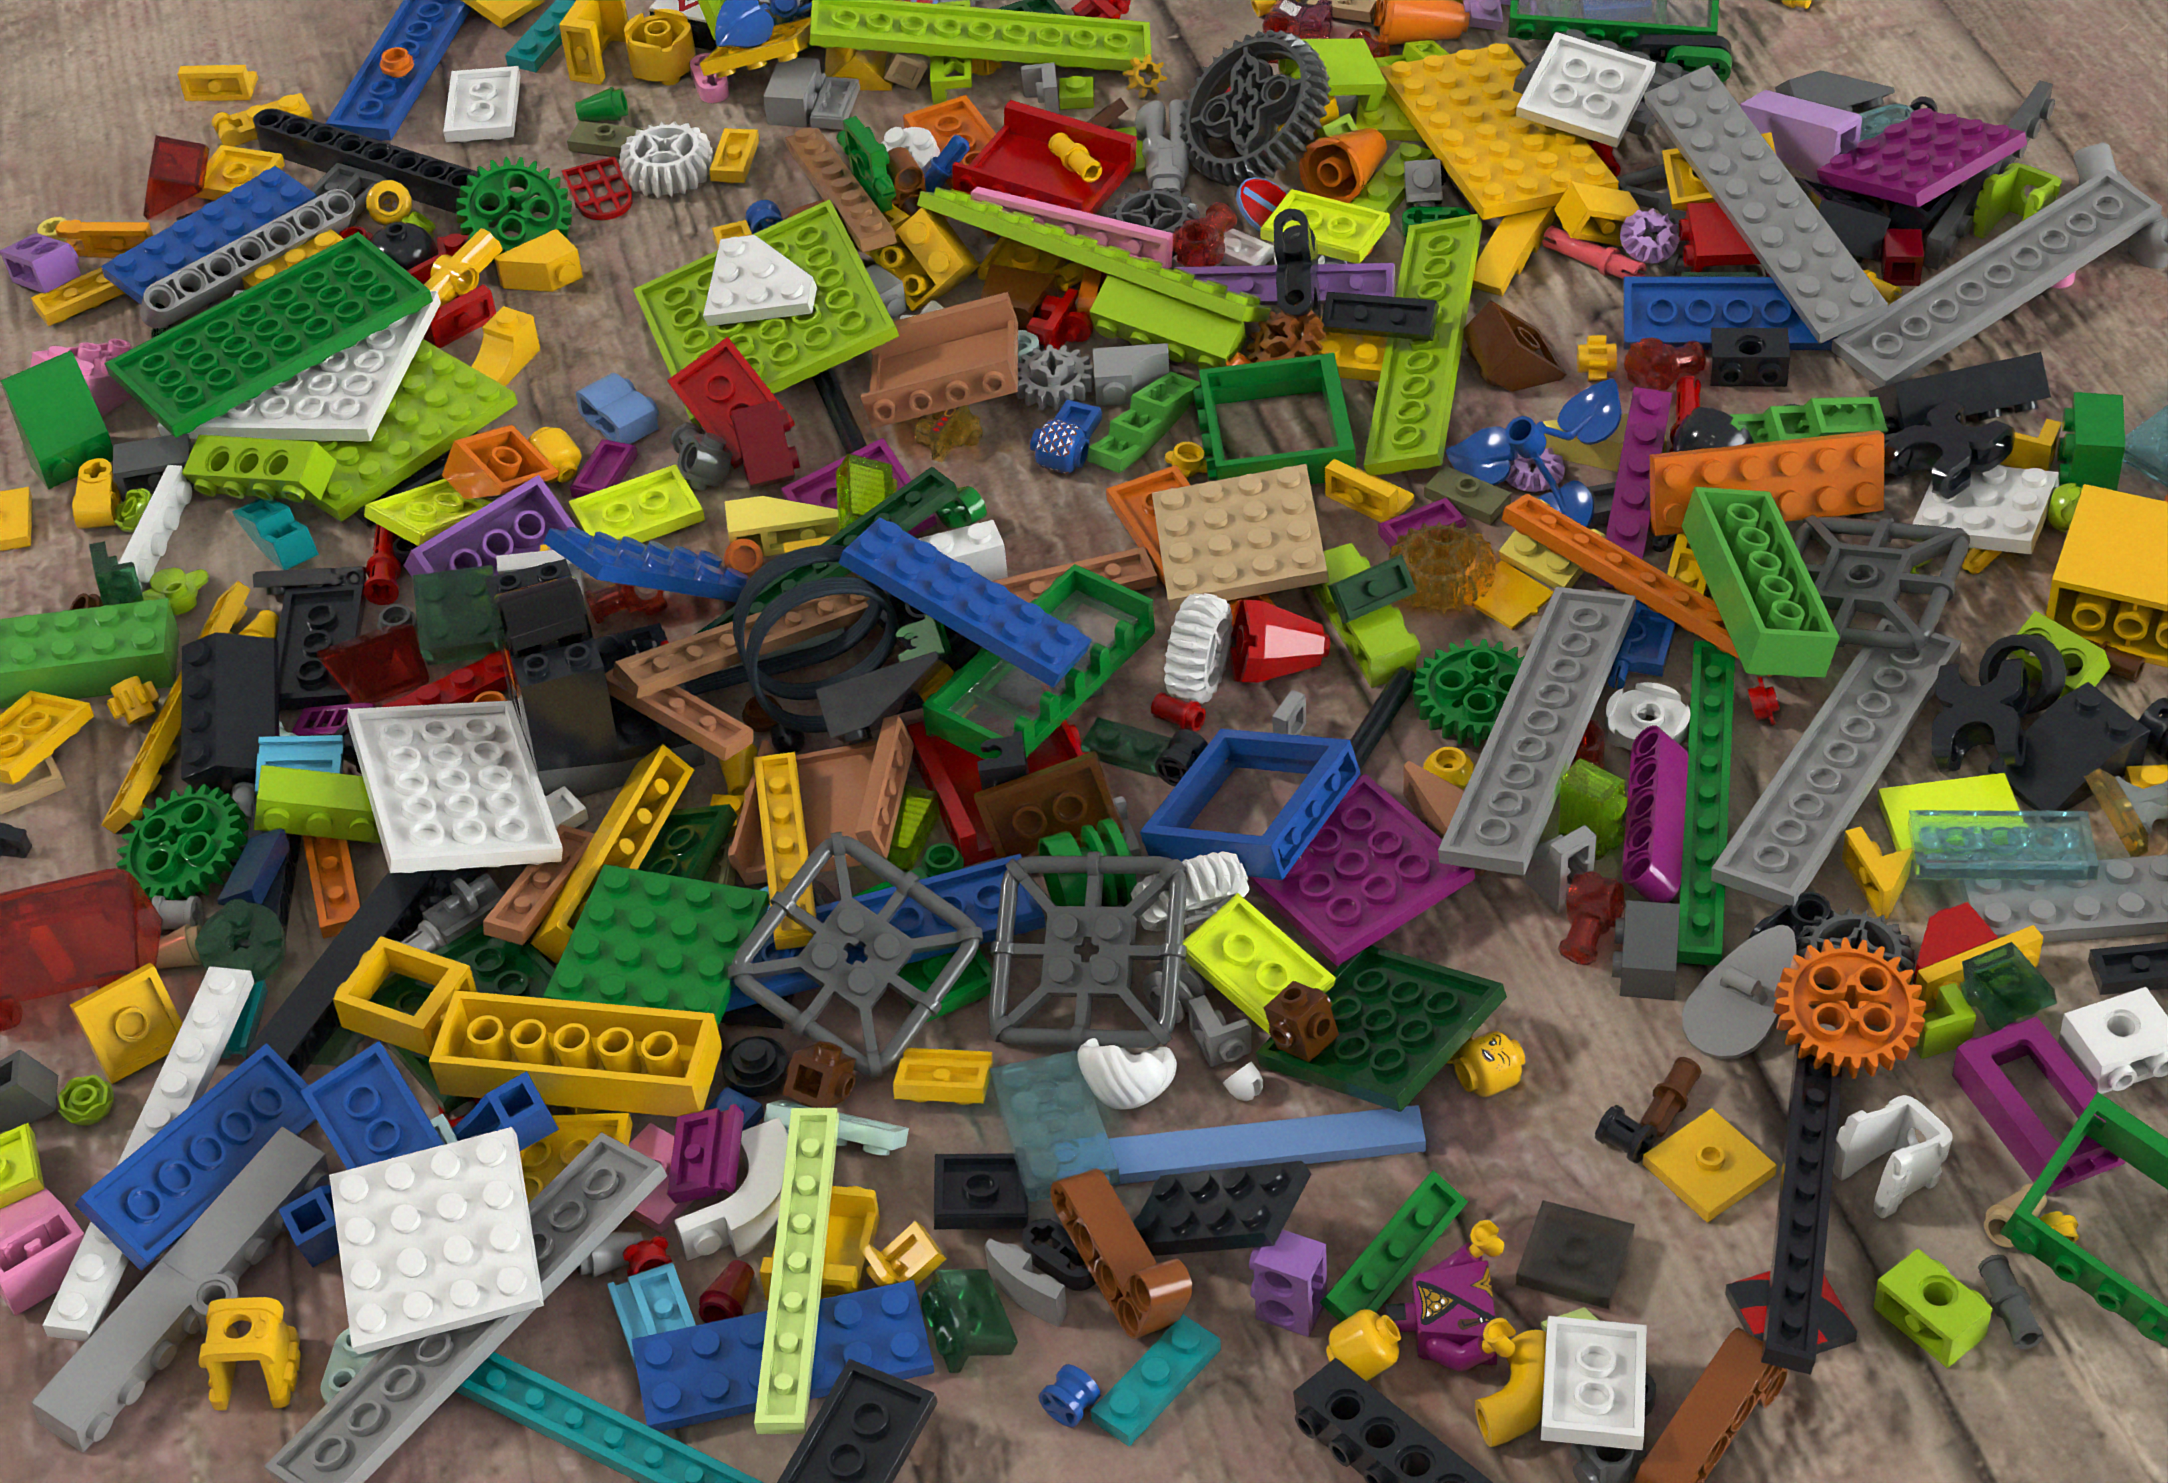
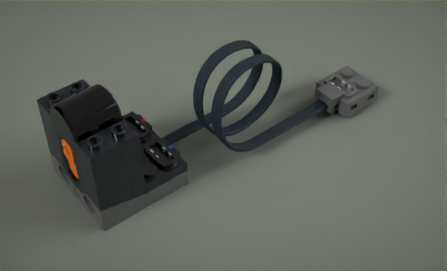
M817 545L793 550L774 558L762 566L748 580L739 595L733 616V634L743 665L713 672L677 686L695 696L750 681L760 706L777 723L799 732L825 733L828 732L823 715L806 716L787 712L772 703L761 688L785 699L814 700L818 699L816 689L880 669L896 645L898 638L896 637V632L899 630L897 615L884 590L869 581L854 577L818 579L793 587L774 599L757 618L750 632L747 648L745 649V623L749 610L759 593L774 579L793 569L816 563L839 562L841 554L846 547L839 545ZM566 559L503 573L485 579L509 697L514 705L545 796L563 786L576 798L624 786L637 762L662 744L692 768L705 764L703 748L611 696L608 692L605 673L614 668L615 661L669 643L660 623L594 639L577 579L571 575ZM838 594H855L871 598L869 606L862 617L838 637L811 648L758 661L760 648L765 636L771 627L791 609L813 599ZM883 607L885 608L887 624L882 639L876 648L854 667L838 675L808 683H788L769 677L819 664L849 651L871 632L880 618ZM1076 619L1063 622L1073 625L1083 634ZM1081 657L1073 667L1082 671L1090 663V660ZM1015 667L993 689L1000 700L1019 696V702L1022 708L1025 709L1039 704L1040 697L1042 696L1041 685L1046 683ZM1065 676L1054 688L1048 685L1053 694L1057 695L1065 687ZM1103 684L1089 698L1103 695ZM917 693L895 715L921 709L925 702Z

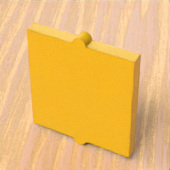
M1501 560L1485 574H1478L1476 581L1459 593V599L1513 630L1529 616H1536L1538 609L1550 601L1554 591Z

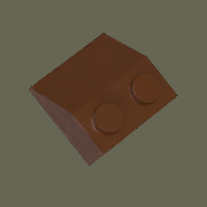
M1492 300L1463 329V338L1468 345L1466 347L1467 353L1479 363L1481 377L1493 387L1499 384L1505 389L1514 392L1559 381L1567 375L1540 330Z

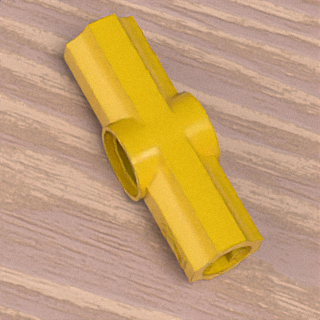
M481 228L453 256L441 255L436 259L431 268V278L424 285L430 291L438 292L441 302L439 307L449 303L457 295L462 296L477 288L479 273L494 260L495 256H498L503 251L500 242L489 231Z

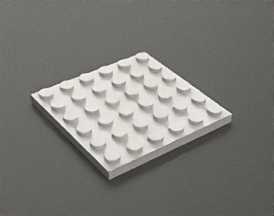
M235 290L232 297L245 290ZM430 291L433 302L422 307L418 312L390 324L386 329L375 332L358 341L354 346L345 348L326 358L324 362L301 371L290 380L281 382L262 392L258 397L235 406L226 414L215 417L196 427L194 431L188 433L190 439H197L198 435L281 440H318L322 442L371 441L441 304L438 292ZM160 423L157 427L161 437L172 435Z

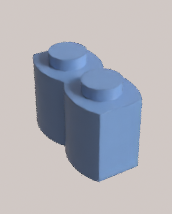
M611 373L576 392L580 415L590 426L600 430L607 440L632 444L658 430L657 417L659 416V410L652 398L645 397L637 392L633 383L627 378L624 379L616 373Z

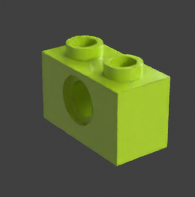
M1919 1248L1878 1279L1873 1307L1946 1368L1950 1367L1987 1336L1992 1307L1987 1304L1980 1293L1967 1288L1952 1276L1941 1262L1931 1259Z

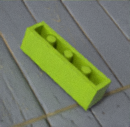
M1107 275L1089 311L1094 329L1102 336L1110 339L1118 337L1129 341L1133 346L1168 343L1170 360L1175 362H1183L1184 360L1197 365L1200 369L1227 366L1225 362L1230 360L1237 352H1241L1247 339L1244 322L1111 275Z
M1352 543L1323 551L1329 582L1310 585L1309 587L1370 687L1373 688L1388 683L1394 672L1400 667L1413 670L1416 673V657L1421 654L1420 644L1416 635L1409 633L1405 628L1404 620L1398 607H1392L1389 604L1347 623H1342L1327 586L1370 568L1368 559L1365 556L1361 557Z
M261 765L254 830L272 831L281 828L288 834L382 844L363 776Z

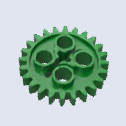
M505 157L503 166L499 167L494 160H490L489 171L478 166V178L468 175L467 186L460 187L461 198H457L456 209L459 210L456 221L461 223L460 234L469 235L468 240L481 228L485 229L500 242L503 249L500 254L555 229L566 238L568 237V225L572 223V214L569 213L572 209V201L566 200L568 198V189H559L560 177L549 180L550 168L547 167L538 172L537 161H533L529 167H525L523 157H519L516 165H511L509 158ZM520 187L525 191L516 193L511 191L510 188ZM486 205L494 206L496 210L486 211L482 209V207ZM541 212L547 215V217L536 218L532 214ZM507 231L517 232L519 235L516 237L506 236L504 233Z
M1465 639L1464 648H1459L1451 642L1449 643L1448 653L1438 648L1435 649L1434 659L1424 658L1423 668H1417L1416 679L1413 682L1414 708L1420 709L1419 719H1429V730L1442 727L1443 739L1455 734L1458 735L1457 744L1461 745L1467 738L1473 739L1474 746L1479 747L1482 739H1488L1525 656L1518 658V647H1514L1507 652L1504 651L1503 642L1501 641L1494 648L1488 647L1486 639H1482L1479 646H1473L1469 639Z
M203 784L196 792L191 785H188L182 796L174 789L171 791L170 800L164 802L162 798H156L157 808L153 811L144 807L142 811L145 818L142 821L132 820L130 822L135 828L134 833L122 835V838L128 845L117 849V853L123 858L116 863L117 868L122 872L119 878L136 899L140 898L146 905L151 904L154 896H164L166 900H181L182 897L188 899L190 896H195L198 891L208 896L210 894L209 885L212 882L219 885L224 883L220 875L224 871H233L234 867L230 862L232 859L240 858L242 852L238 846H242L248 841L247 837L243 834V832L249 829V825L244 821L246 815L228 793L224 794L218 787L211 791L206 784Z

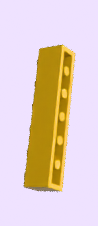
M664 744L637 762L530 943L557 965L604 864L636 870L639 868L694 772L691 766Z

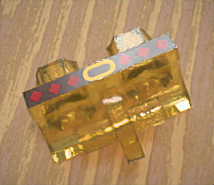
M968 405L933 413L932 419L936 420V422L921 418L915 426L916 443L930 447L932 460L941 463L955 445L961 447L963 444L974 446L983 437V431L979 425L980 418L972 415Z

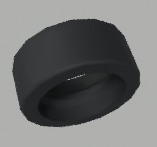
M2018 634L1998 639L1986 650L1980 662V685L1988 684L1997 677L2002 661L2006 660L2011 652L2020 649L2029 650L2040 661L2043 674L2042 684L2037 693L2030 697L2029 710L2026 714L2046 710L2058 700L2065 686L2066 668L2061 653L2053 643L2041 636Z

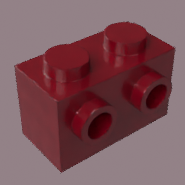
M777 400L732 410L731 418L749 490L794 480V469L800 468L796 447H788L785 432L791 431L786 409L779 410Z

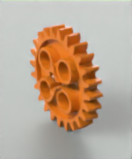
M1843 937L1840 948L1835 949L1833 944L1828 939H1825L1821 953L1812 945L1807 946L1804 958L1796 954L1793 956L1790 968L1784 967L1780 978L1781 982L1777 983L1774 996L1778 999H1776L1773 1013L1781 1015L1776 1026L1777 1030H1789L1785 1040L1787 1046L1797 1043L1801 1044L1797 1056L1799 1059L1805 1058L1810 1054L1816 1057L1814 1069H1819L1825 1062L1830 1063L1832 1076H1836L1839 1073L1841 1066L1848 1068L1852 1079H1856L1859 1067H1864L1871 1077L1875 1076L1878 1063L1890 1071L1893 1068L1895 1057L1905 1061L1910 1050L1909 1047H1916L1920 1037L1919 1033L1922 1032L1925 1018L1922 1016L1926 1002L1918 1000L1922 986L1916 984L1909 985L1914 973L1913 970L1899 972L1897 969L1901 958L1897 956L1889 961L1884 960L1885 947L1883 946L1879 947L1873 954L1867 952L1866 940L1861 941L1858 949H1852L1848 938ZM1816 984H1826L1833 990L1821 989ZM1863 985H1872L1876 987L1878 991L1868 990L1864 988ZM1819 1024H1829L1835 1027L1836 1030H1826ZM1866 1025H1876L1883 1031H1872Z

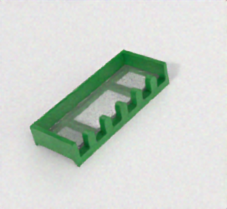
M1511 0L1508 37L1520 40H1552L1555 32L1566 33L1567 30L1575 29L1584 32L1586 37L1598 41L1607 40L1630 48L1633 39L1642 34L1717 36L1719 0Z
M1074 564L1062 576L1057 577L1045 592L1030 603L1040 606L1044 612L1059 621L1073 625L1080 633L1092 639L1087 652L1053 688L982 647L977 655L963 668L958 669L951 679L936 693L931 694L922 705L926 735L931 736L934 734L983 759H995L1002 754L1000 751L982 752L980 745L986 740L1014 736L1013 732L1022 731L1026 756H1028L1155 634L1153 599Z

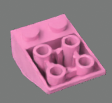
M110 339L108 343L101 344L83 342L77 347L51 346L49 350L32 352L30 368L71 350L101 417L132 397L108 374L104 364L133 349L128 341Z
M46 1188L0 1209V1295L15 1316L59 1291L85 1235L65 1206Z

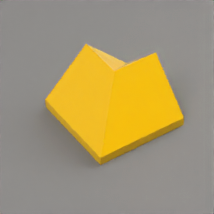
M839 47L826 48V77L859 79L860 90L892 91L894 82L884 79L888 51H858L852 48Z

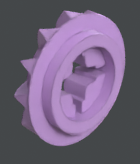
M1654 208L1643 212L1638 209L1633 215L1627 216L1620 231V240L1625 251L1634 259L1644 263L1663 262L1670 258L1677 249L1680 240L1677 233L1678 224H1673L1669 220L1668 213L1661 215L1656 213ZM1646 228H1649L1651 232H1658L1655 241L1650 236L1643 237Z
M1547 448L1540 457L1556 483L1559 484L1565 472L1563 457L1554 454L1553 448ZM1518 454L1516 460L1510 461V474L1505 480L1511 486L1529 492L1551 489L1538 467L1534 468V472H1530V465L1535 464L1532 459L1523 458Z

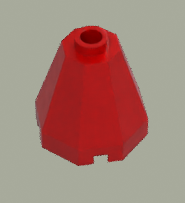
M1238 600L1232 621L1233 631L1231 633V636H1237L1236 647H1230V661L1234 682L1259 683L1320 666L1322 658L1328 657L1330 652V636L1328 633H1324L1322 624L1264 601Z

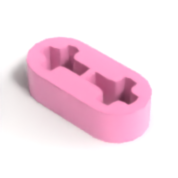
M711 53L696 55L690 61V69L699 97L707 103L724 101L730 94L727 76L717 78L716 73L704 76L700 62Z

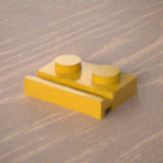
M907 1048L903 1053V1059H900L893 1082L894 1099L910 1100L918 1103L942 1101L955 1102L960 1105L984 1104L990 1081V1070L993 1069V1054L988 1051Z

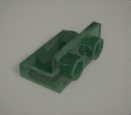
M105 541L89 544L94 574L103 606L144 601L134 563L119 564L117 555H108Z
M2013 942L1962 961L1965 981L1961 982L1962 994L1970 1007L1976 1006L1980 1010L1988 1026L1993 1031H1999L2006 1025L2016 1022L2018 1018L2032 1015L2039 1010L2057 1004L2055 989Z
M988 1269L936 1271L930 1285L922 1295L921 1308L924 1317L930 1323L936 1338L937 1350L943 1356L949 1373H960L969 1356L1011 1355L1018 1341Z

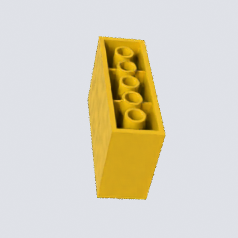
M2084 484L2052 578L2046 617L2083 638L2100 644L2108 641L2111 643V647L2144 657L2145 663L2168 668V502Z

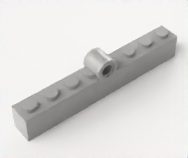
M281 1127L31 1401L38 1424L82 1453L93 1442L103 1439L109 1432L113 1419L126 1405H132L138 1400L145 1388V1383L158 1369L162 1370L170 1364L176 1354L177 1347L189 1334H195L198 1331L207 1335L206 1315L209 1303L218 1299L239 1298L237 1285L241 1275L251 1264L256 1265L264 1258L269 1249V1241L272 1242L281 1231L288 1230L278 1209L320 1186L327 1185L330 1176L326 1153L286 1128ZM237 1321L232 1326L237 1329L242 1321Z

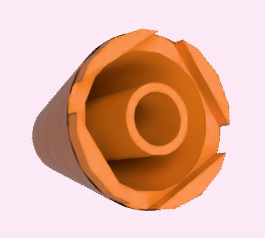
M1377 0L1373 26L1380 27V36L1373 35L1374 43L1380 46H1390L1424 40L1458 39L1462 32L1466 33L1468 30L1470 14L1465 12L1463 4L1453 0Z
M1373 128L1350 131L1314 140L1307 145L1306 151L1299 161L1300 179L1306 191L1310 194L1351 203L1361 193L1387 153L1386 140L1378 130Z

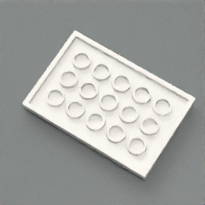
M512 701L348 709L347 723L390 873L457 870L474 867L495 868L519 864L539 865L562 861L563 847Z

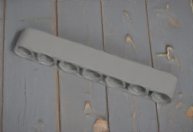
M342 189L330 190L151 284L146 288L140 308L142 321L152 328L160 329L243 286V277L254 272L260 266H264L283 256L289 250L310 241L317 235L330 229L339 235L343 229L348 228L355 208V201L352 195ZM330 209H337L341 211L342 214L334 213ZM302 224L310 225L314 229L304 228ZM272 240L282 241L284 245H278ZM249 255L253 257L255 260H247L244 259L242 256ZM220 271L226 276H217L212 272ZM182 287L193 288L196 292L184 291ZM160 303L166 308L158 309L151 304Z

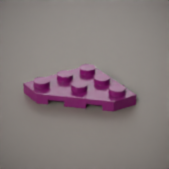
M881 438L781 488L785 500L844 510L847 527L912 480L884 438ZM933 513L907 533L915 536L937 525L935 514Z

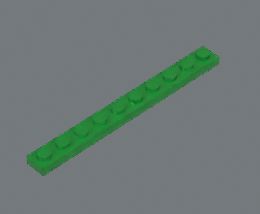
M1694 641L1688 735L1689 757L1679 899L1677 963L1717 966L1722 961L1725 885L1711 881L1713 865L1727 846L1735 657L1720 651L1714 644L1707 641Z

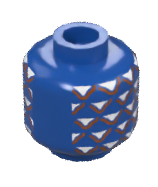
M1056 419L1047 421L1042 429L1036 428L1030 442V450L1035 451V459L1040 467L1063 474L1072 473L1076 468L1083 467L1087 459L1088 447L1090 446V440L1085 438V433L1080 426Z

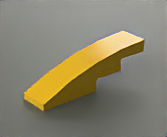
M1556 206L1505 216L1476 262L1472 287L1503 297L1514 274H1521L1531 252H1538L1542 240L1545 238L1544 233L1551 226L1556 216L1554 211Z

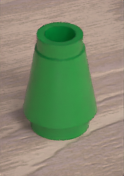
M610 87L575 103L579 121H620L622 116L628 115V103L622 89L615 90L613 87Z

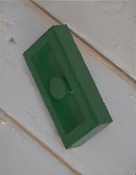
M1402 554L1327 586L1342 623L1350 622L1417 592Z

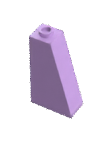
M1764 90L1740 104L1741 109L1760 134L1772 133L1777 157L1818 183L1817 169L1828 164L1832 157L1855 150L1860 142L1862 116L1857 113Z

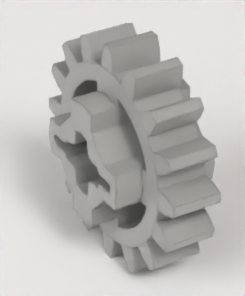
M1048 345L1047 350L1043 352L1038 348H1034L1033 356L1025 354L1021 356V363H1018V392H1016L1018 399L1025 398L1027 406L1039 403V410H1044L1049 405L1053 406V409L1057 411L1060 405L1064 404L1067 399L1084 401L1086 399L1085 392H1092L1093 365H1090V358L1088 356L1081 357L1079 349L1070 353L1067 352V345H1063L1059 350L1054 349L1052 345Z

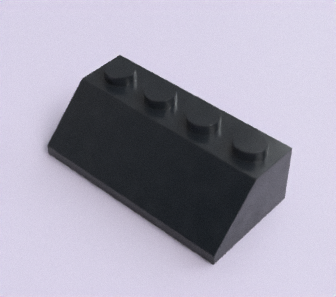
M2041 352L1897 382L1869 391L1870 397H1878L1883 416H1891L1896 420L1899 431L1914 425L1927 426L1928 412L1949 399L1966 406L1965 416L1978 414L1979 421L2002 416L2001 409L2014 406L2015 413L2039 408L2038 400L2051 397Z
M215 632L182 646L181 779L188 785H191L196 791L203 784H206L211 791L218 787L224 794L228 793L229 795L232 794V787L235 784L248 782L255 785L259 737L280 736L278 641L274 638Z

